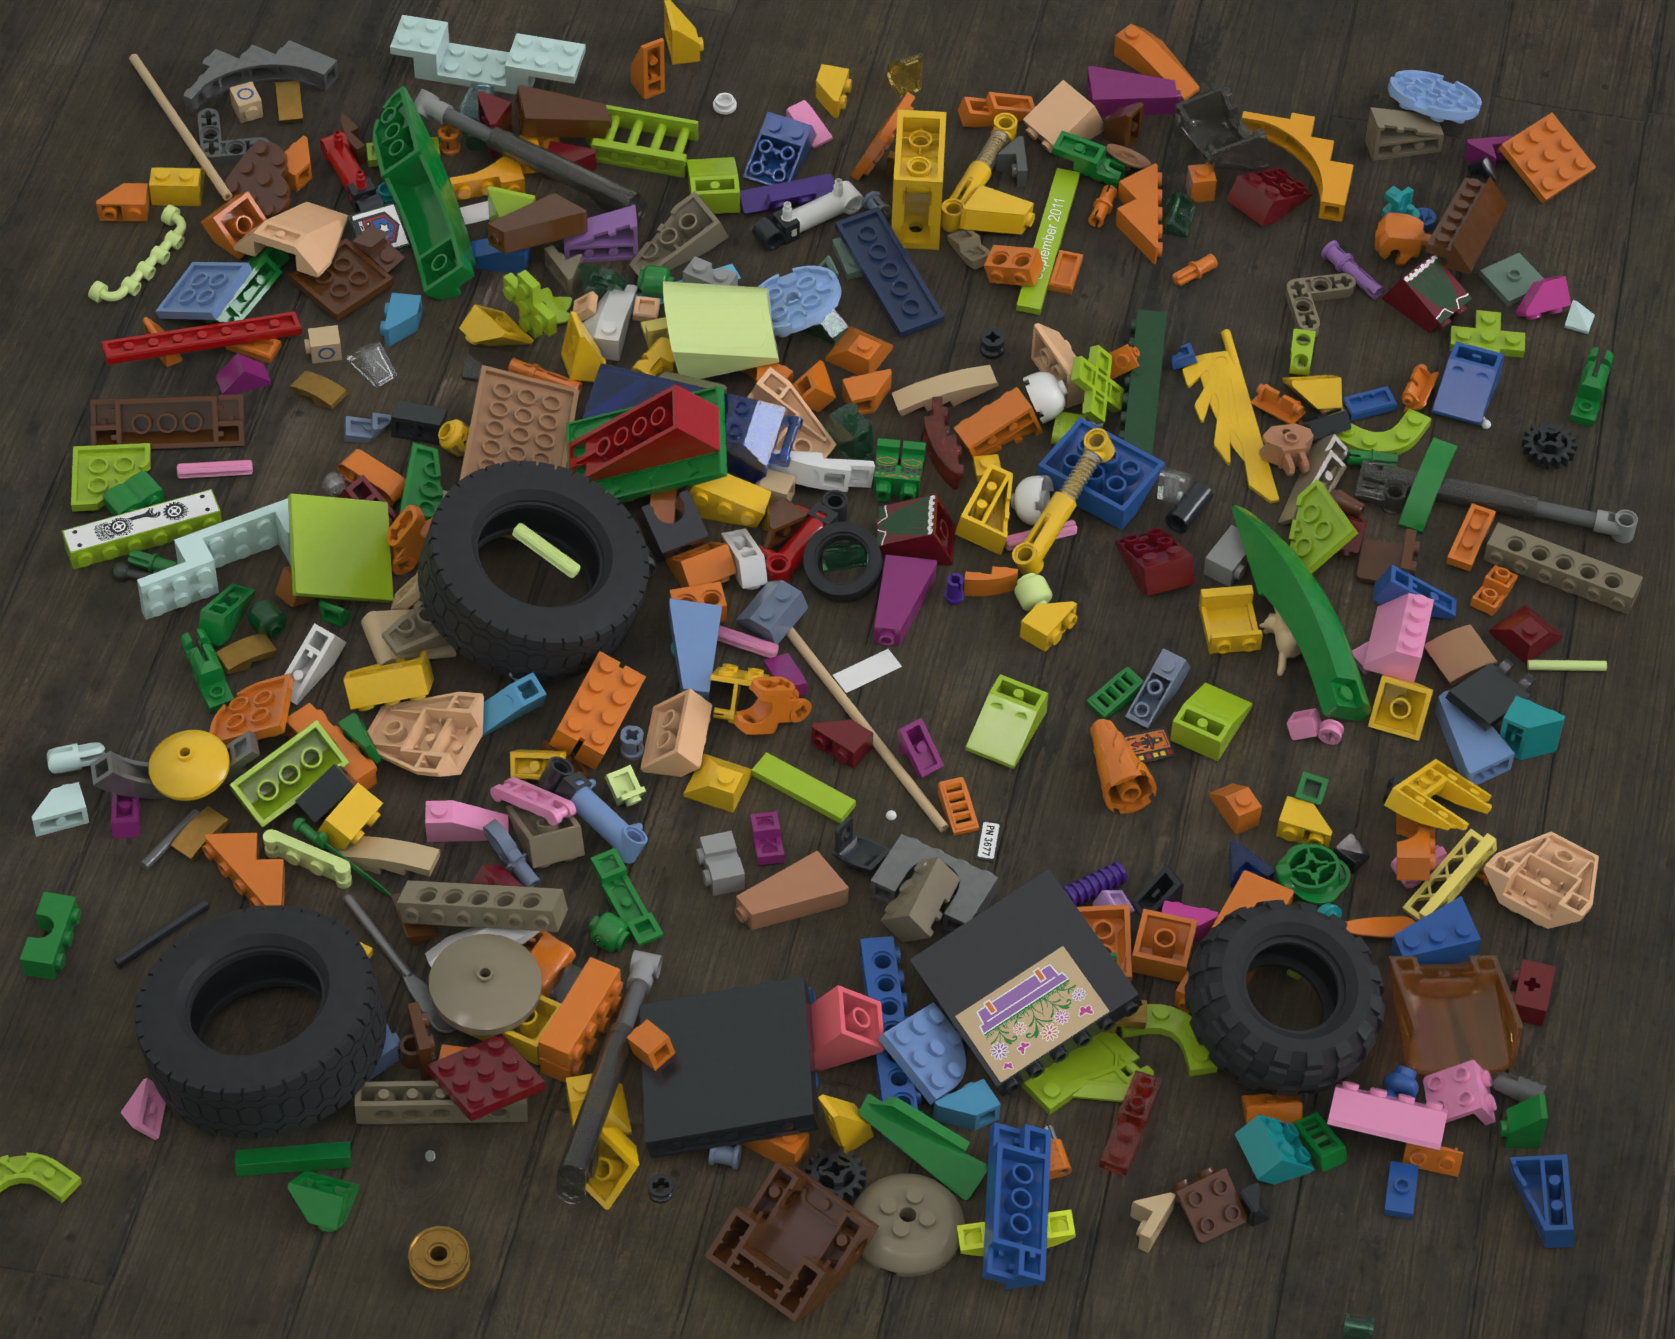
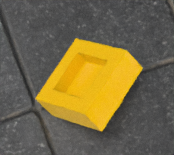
M998 454L973 456V467L977 482H980L990 463L1001 468Z

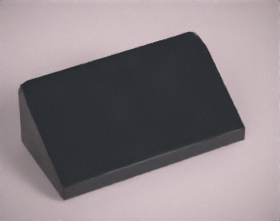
M1346 407L1337 408L1298 421V425L1311 429L1314 435L1313 441L1351 429Z

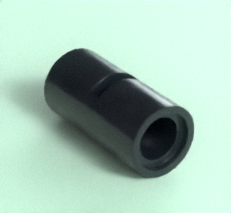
M1193 482L1167 514L1165 521L1169 528L1181 534L1187 532L1213 499L1211 489L1202 482Z

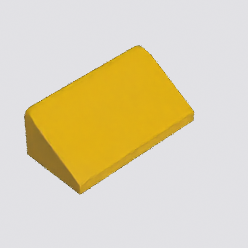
M566 751L510 752L511 777L539 780L549 760L555 756L566 759Z

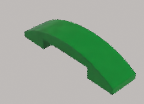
M1433 438L1411 488L1398 526L1417 530L1420 534L1423 533L1439 489L1458 446Z
M616 848L591 857L590 861L599 883L616 916L628 923V931L631 933L630 938L639 947L663 937V932L652 912L648 913L628 878L627 868Z

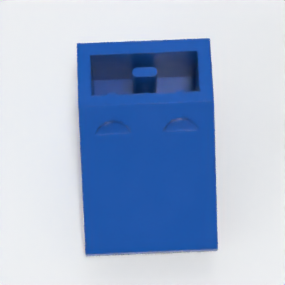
M767 112L743 178L767 186L794 181L808 158L817 134L813 126Z
M1456 341L1449 357L1432 413L1481 425L1502 375L1504 354Z

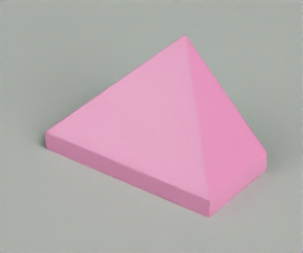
M145 1078L129 1099L121 1114L134 1129L157 1140L160 1135L166 1103L157 1091L154 1082Z

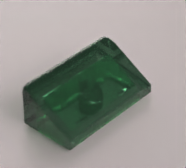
M1180 190L1172 194L1167 200L1160 223L1162 224V233L1185 238L1188 235L1197 202Z
M852 541L832 543L822 552L820 562L824 572L866 567L868 565V554L862 546Z

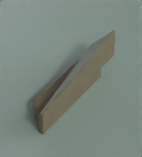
M1335 434L1317 439L1313 443L1310 454L1307 456L1310 471L1307 474L1300 472L1278 521L1279 524L1286 525L1292 523V520H1296L1298 511L1296 506L1297 497L1316 479L1323 483L1329 493L1336 487L1347 467L1342 461L1347 456L1348 448Z

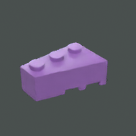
M636 205L587 218L588 232L563 239L566 260L582 254L583 263L633 260L638 254Z

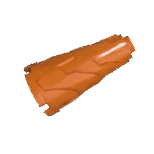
M1099 719L1095 721L1090 728V734L1094 745L1093 752L1101 781L1103 799L1108 809L1114 812L1115 808L1119 810L1120 814H1127L1144 808L1151 802L1149 798L1151 793L1154 796L1156 795L1157 787L1153 776L1146 765L1137 758L1124 735L1117 730L1111 720Z

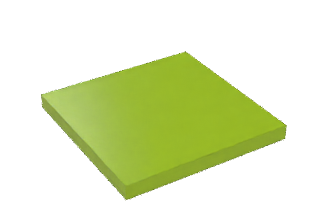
M291 493L288 496L293 596L391 603L394 601L391 548L387 542V532L389 529L388 502Z

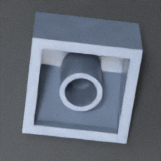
M783 580L770 581L761 589L736 621L765 640L779 644L808 609V605L800 590Z

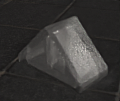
M380 342L366 344L346 356L347 360L376 388L397 376Z
M1171 468L1161 470L1157 499L1176 504L1187 491L1193 475Z

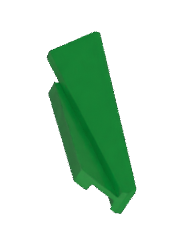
M265 246L255 257L252 256L248 261L252 272L246 278L245 283L241 285L233 299L229 301L216 320H205V322L212 324L214 322L223 323L243 320L280 276L282 271L279 268L289 261L290 257L285 251Z
M867 1094L858 1114L962 1200L967 1201L988 1171L986 1163L964 1153L970 1142L897 1097L888 1096L885 1102L872 1096V1094Z

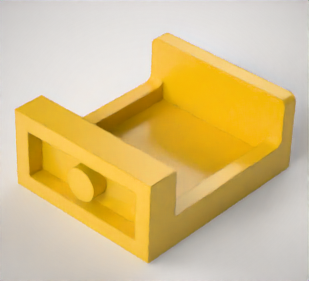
M1252 585L1201 589L1198 606L1209 654L1261 650L1263 633L1262 630H1258L1254 613Z

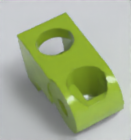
M1293 330L1289 374L1309 376L1316 331ZM1299 337H1307L1310 340V342L1297 341L1296 339Z

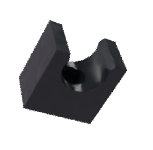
M688 490L679 493L674 502L675 509L680 518L676 523L669 524L659 520L650 504L641 507L636 516L657 563L703 545L709 536Z

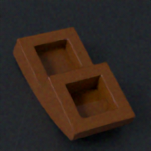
M344 114L341 116L342 132L346 134L350 149L358 164L362 165L366 163L365 145L359 138V127Z

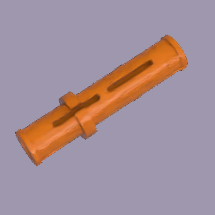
M516 358L510 361L508 372L579 389V395L581 393L582 382L570 380L565 376L540 368V365L536 363L532 365Z

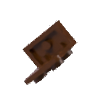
M1406 529L1404 545L1364 539L1361 545L1356 575L1357 580L1375 584L1391 565L1415 576L1417 561L1412 560L1413 556L1418 557L1420 541H1415L1417 530Z
M1212 1166L1206 1167L1196 1172L1198 1177L1190 1181L1188 1177L1172 1184L1174 1189L1165 1192V1194L1171 1192L1176 1195L1175 1203L1180 1202L1192 1232L1199 1243L1207 1242L1247 1221V1215L1226 1168L1213 1169Z

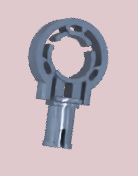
M496 819L483 826L484 834L499 858L507 864L505 870L514 872L524 887L536 886L540 879L527 863L528 854H521L516 842L513 841L506 829Z

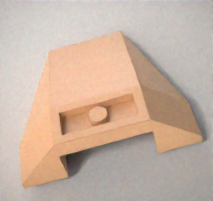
M305 202L265 220L234 245V250L254 257L265 246L296 255L297 271L319 277L332 263L346 227L348 215Z

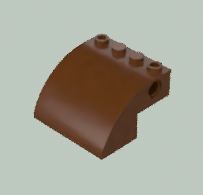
M776 1162L748 1208H734L705 1257L791 1320L798 1322L814 1311L839 1286L868 1246L879 1225L791 1162Z

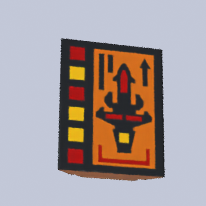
M1165 726L1124 735L1129 746L1141 762H1150L1176 756Z

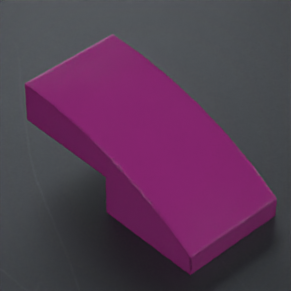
M777 811L750 814L758 866L785 863Z

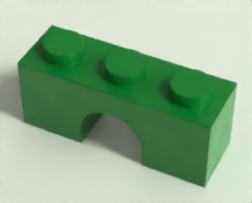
M43 892L36 912L39 930L51 933L43 938L27 937L20 962L23 975L56 980L59 970H63L65 966V951L67 947L72 945L74 937L73 928L74 925H78L80 922L81 909L78 908L76 897Z

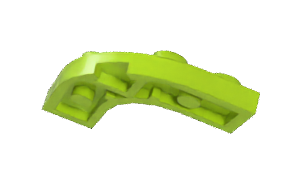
M1409 408L1399 423L1390 430L1371 432L1351 424L1350 430L1335 435L1348 449L1363 451L1375 449V452L1396 453L1399 455L1416 445L1430 426L1432 418Z
M1147 1004V1024L1145 1029L1120 1027L1122 1038L1145 1034H1162L1173 1039L1179 1044L1184 1054L1189 1076L1217 1072L1218 1068L1208 1058L1209 1051L1204 1044L1199 1045L1189 1023L1192 1016L1180 1009L1163 1004Z
M26 1153L27 1156L9 1158L8 1155L0 1157V1193L9 1186L16 1184H32L63 1203L82 1184L81 1177L58 1161L45 1155Z

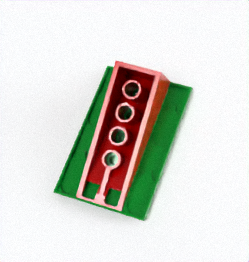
M675 384L637 406L566 423L567 469L573 470L572 475H575L577 472L590 478L589 483L592 481L598 483L606 489L604 494L609 491L620 501L619 504L653 493L661 494L689 485L692 487L726 477L727 454L725 444L724 389L715 386L689 392Z

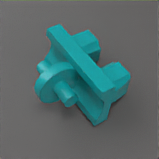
M1395 186L1391 187L1385 193L1384 200L1389 203L1384 206L1381 216L1383 217L1387 213H1402L1419 219V210L1411 204L1414 190L1407 187L1401 191Z

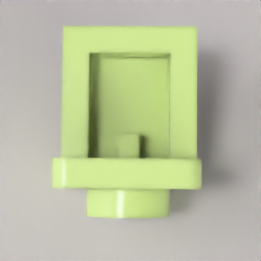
M631 765L605 776L617 806L626 803L627 807L640 802L641 796L646 792L644 786L640 787Z

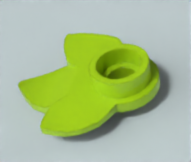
M548 287L541 289V301L556 315L557 324L568 322L570 316L568 310L571 307L572 298L553 297Z

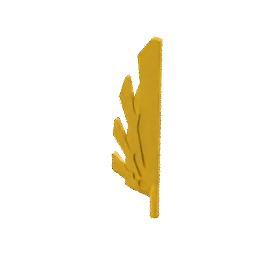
M1226 329L1221 332L1226 351L1196 356L1197 363L1183 368L1182 374L1187 388H1190L1201 378L1204 389L1197 399L1194 409L1200 423H1204L1210 404L1217 420L1214 448L1227 465H1230L1231 444L1244 461L1248 487L1270 504L1278 503L1279 496L1269 462L1262 460L1259 454L1260 449L1264 445L1231 331Z

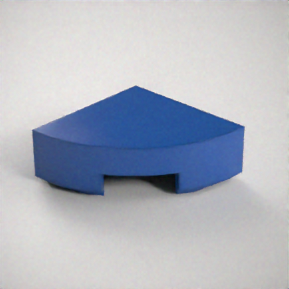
M1191 343L1181 346L1180 351L1172 356L1173 370L1197 363Z

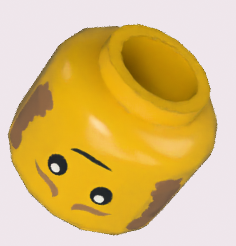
M458 419L444 423L438 433L441 447L455 456H464L469 425Z

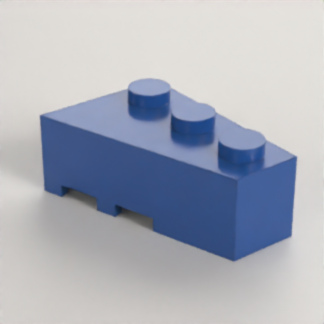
M1462 896L1393 936L1390 956L1399 976L1477 958L1481 939Z

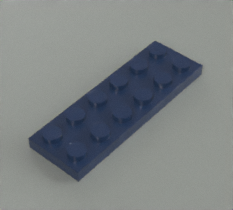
M879 207L835 222V230L900 338L944 322V314Z

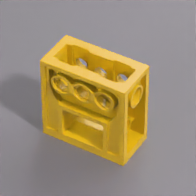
M898 110L891 228L903 248L939 250L946 112ZM918 226L922 228V231L912 232L910 228Z

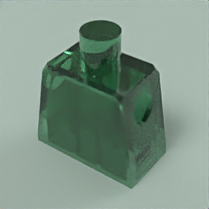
M847 403L829 415L826 431L837 444L835 447L849 460H865L875 453L872 424L858 411L856 404Z

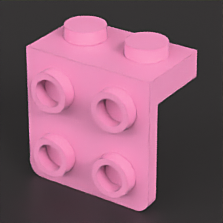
M1474 1059L1427 1075L1423 1079L1426 1101L1442 1103L1443 1108L1448 1109L1446 1123L1473 1113L1485 1126L1496 1122L1494 1111L1497 1110V1106L1490 1092V1087L1493 1085L1492 1078L1487 1070L1484 1071Z

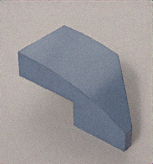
M372 413L371 419L346 416L344 421V441L371 442L391 425L392 415Z

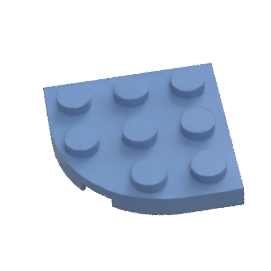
M934 1002L884 1032L878 1038L930 1105L943 1095L950 1093L964 1076L966 1054L962 1038Z

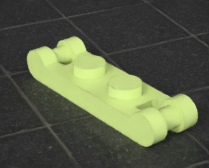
M271 829L264 832L263 841L267 857H281L292 865H299L309 869L315 875H323L336 881V885L339 888L346 889L351 886V867L347 860L279 831Z

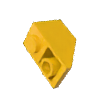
M821 64L816 79V98L833 118H838L840 110H844L846 107V93H850L852 88V79H849V69Z
M1070 601L1036 605L1021 621L1020 637L1046 652L1052 644L1056 645L1060 641L1062 634L1067 628L1071 629L1077 621V603Z
M1287 796L1279 818L1276 836L1291 842L1316 844L1329 848L1332 830L1314 803Z

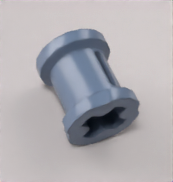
M879 191L868 193L862 200V205L865 209L871 210L879 207L886 220L891 216L892 208L884 203Z
M629 725L621 730L620 740L622 744L620 751L625 759L637 760L644 754V745L642 744L644 732L638 726Z
M736 1144V1146L729 1145L711 1148L708 1159L709 1165H714L715 1163L732 1166V1169L737 1170L740 1163L742 1145Z

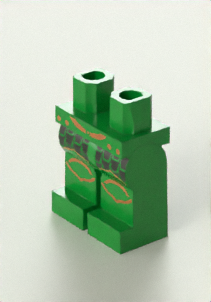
M878 438L873 494H876L877 501L887 502L890 500V495L900 496L901 502L919 498L925 464L926 443L903 441L901 465H898L900 440Z

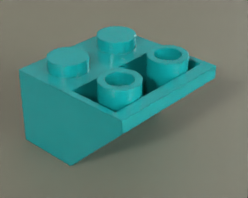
M1516 696L1503 718L1500 736L1515 753L1514 758L1519 760L1553 753L1558 748L1565 716L1554 710L1537 705L1530 700Z
M1258 1114L1235 1133L1259 1181L1275 1185L1309 1174L1315 1170L1310 1161L1311 1155L1302 1145L1298 1138L1299 1132L1292 1123Z

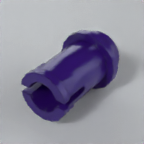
M952 573V580L950 575L947 577V589L944 592V598L949 604L957 605L964 599V591L962 589L964 579L962 575Z

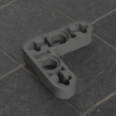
M206 108L198 113L200 147L212 166L236 164L247 152V149H250L256 141L270 142L263 137L222 141L218 111ZM207 119H211L212 125H207ZM209 134L216 135L214 139L204 138ZM214 148L215 154L210 155L209 149ZM233 149L242 150L239 154L231 153Z

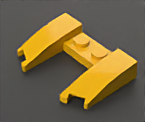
M1437 759L1393 787L1384 806L1420 824L1444 830L1456 828L1466 830L1469 823L1431 799L1435 794L1457 805L1488 814L1492 808L1491 804L1486 803L1489 802L1491 794Z

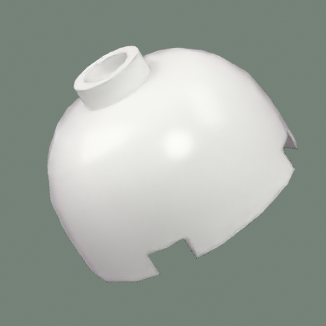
M1036 372L1023 378L1025 383H1030L1025 387L1036 412L1044 415L1040 418L1042 423L1059 416L1066 404L1064 395L1068 394L1063 380L1058 381L1053 374L1048 372Z
M1048 475L1027 477L1016 487L1015 493L1011 495V507L1015 509L1017 516L1022 522L1033 526L1050 501L1049 491H1054L1051 478Z

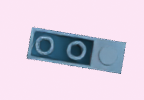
M534 673L511 683L484 702L482 737L544 705L547 694Z

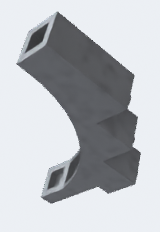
M290 40L277 51V54L253 44L246 52L241 54L240 58L215 49L203 60L202 69L204 74H201L194 85L187 89L183 95L185 112L194 116L208 100L230 90V87L248 82H287L299 80L300 84L312 86L326 92L338 78L337 60Z

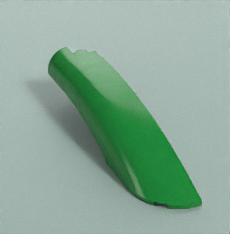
M402 86L382 107L384 111L381 119L376 120L374 124L373 144L381 177L385 179L408 233L424 293L435 299H451L461 294L459 286L474 277L472 266L476 262L466 225L445 168L408 91Z
M1234 505L1231 509L1259 596H1264L1271 602L1296 640L1308 666L1323 715L1359 722L1363 721L1371 713V706L1351 646L1329 599L1307 566L1276 532L1250 511Z

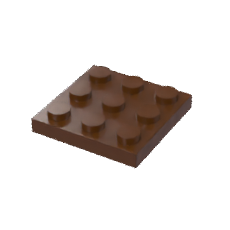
M346 238L339 242L331 265L319 277L310 276L297 270L289 274L290 282L336 321H339L394 285V279L391 275Z

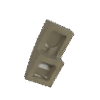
M964 229L947 235V239L953 249L969 267L976 270L984 266L990 250L981 244L980 235L973 230Z

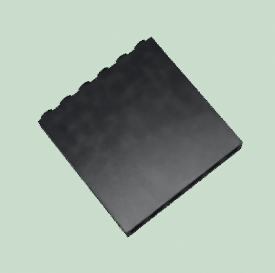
M804 976L790 977L773 982H762L744 987H734L716 992L710 991L693 996H681L676 999L653 1001L640 1005V1023L642 1024L648 1019L669 1036L675 1050V1054L656 1071L642 1061L645 1144L652 1159L819 1130L810 992Z

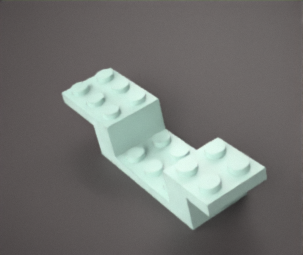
M402 15L390 45V54L413 57L415 78L516 94L518 85L533 87L536 78L575 84L586 52L585 44L516 33L510 52L449 43L448 22Z
M288 498L175 539L178 565L137 579L141 608L145 619L160 616L171 610L185 607L190 603L219 593L216 568L239 559H244L260 551L280 545L291 565Z

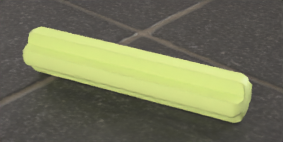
M519 523L514 528L512 535L567 576L574 578L580 571L578 563L527 526Z

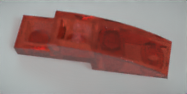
M932 397L931 416H924V443H926L927 453L938 474L953 490H956L959 487V479L964 478L963 464L958 463V460H962V447L957 445L956 434L950 435V427L945 426V422H948V407H943L942 397Z
M1135 1071L1119 1109L1117 1121L1100 1159V1168L1127 1175L1148 1126L1161 1088L1162 1078Z

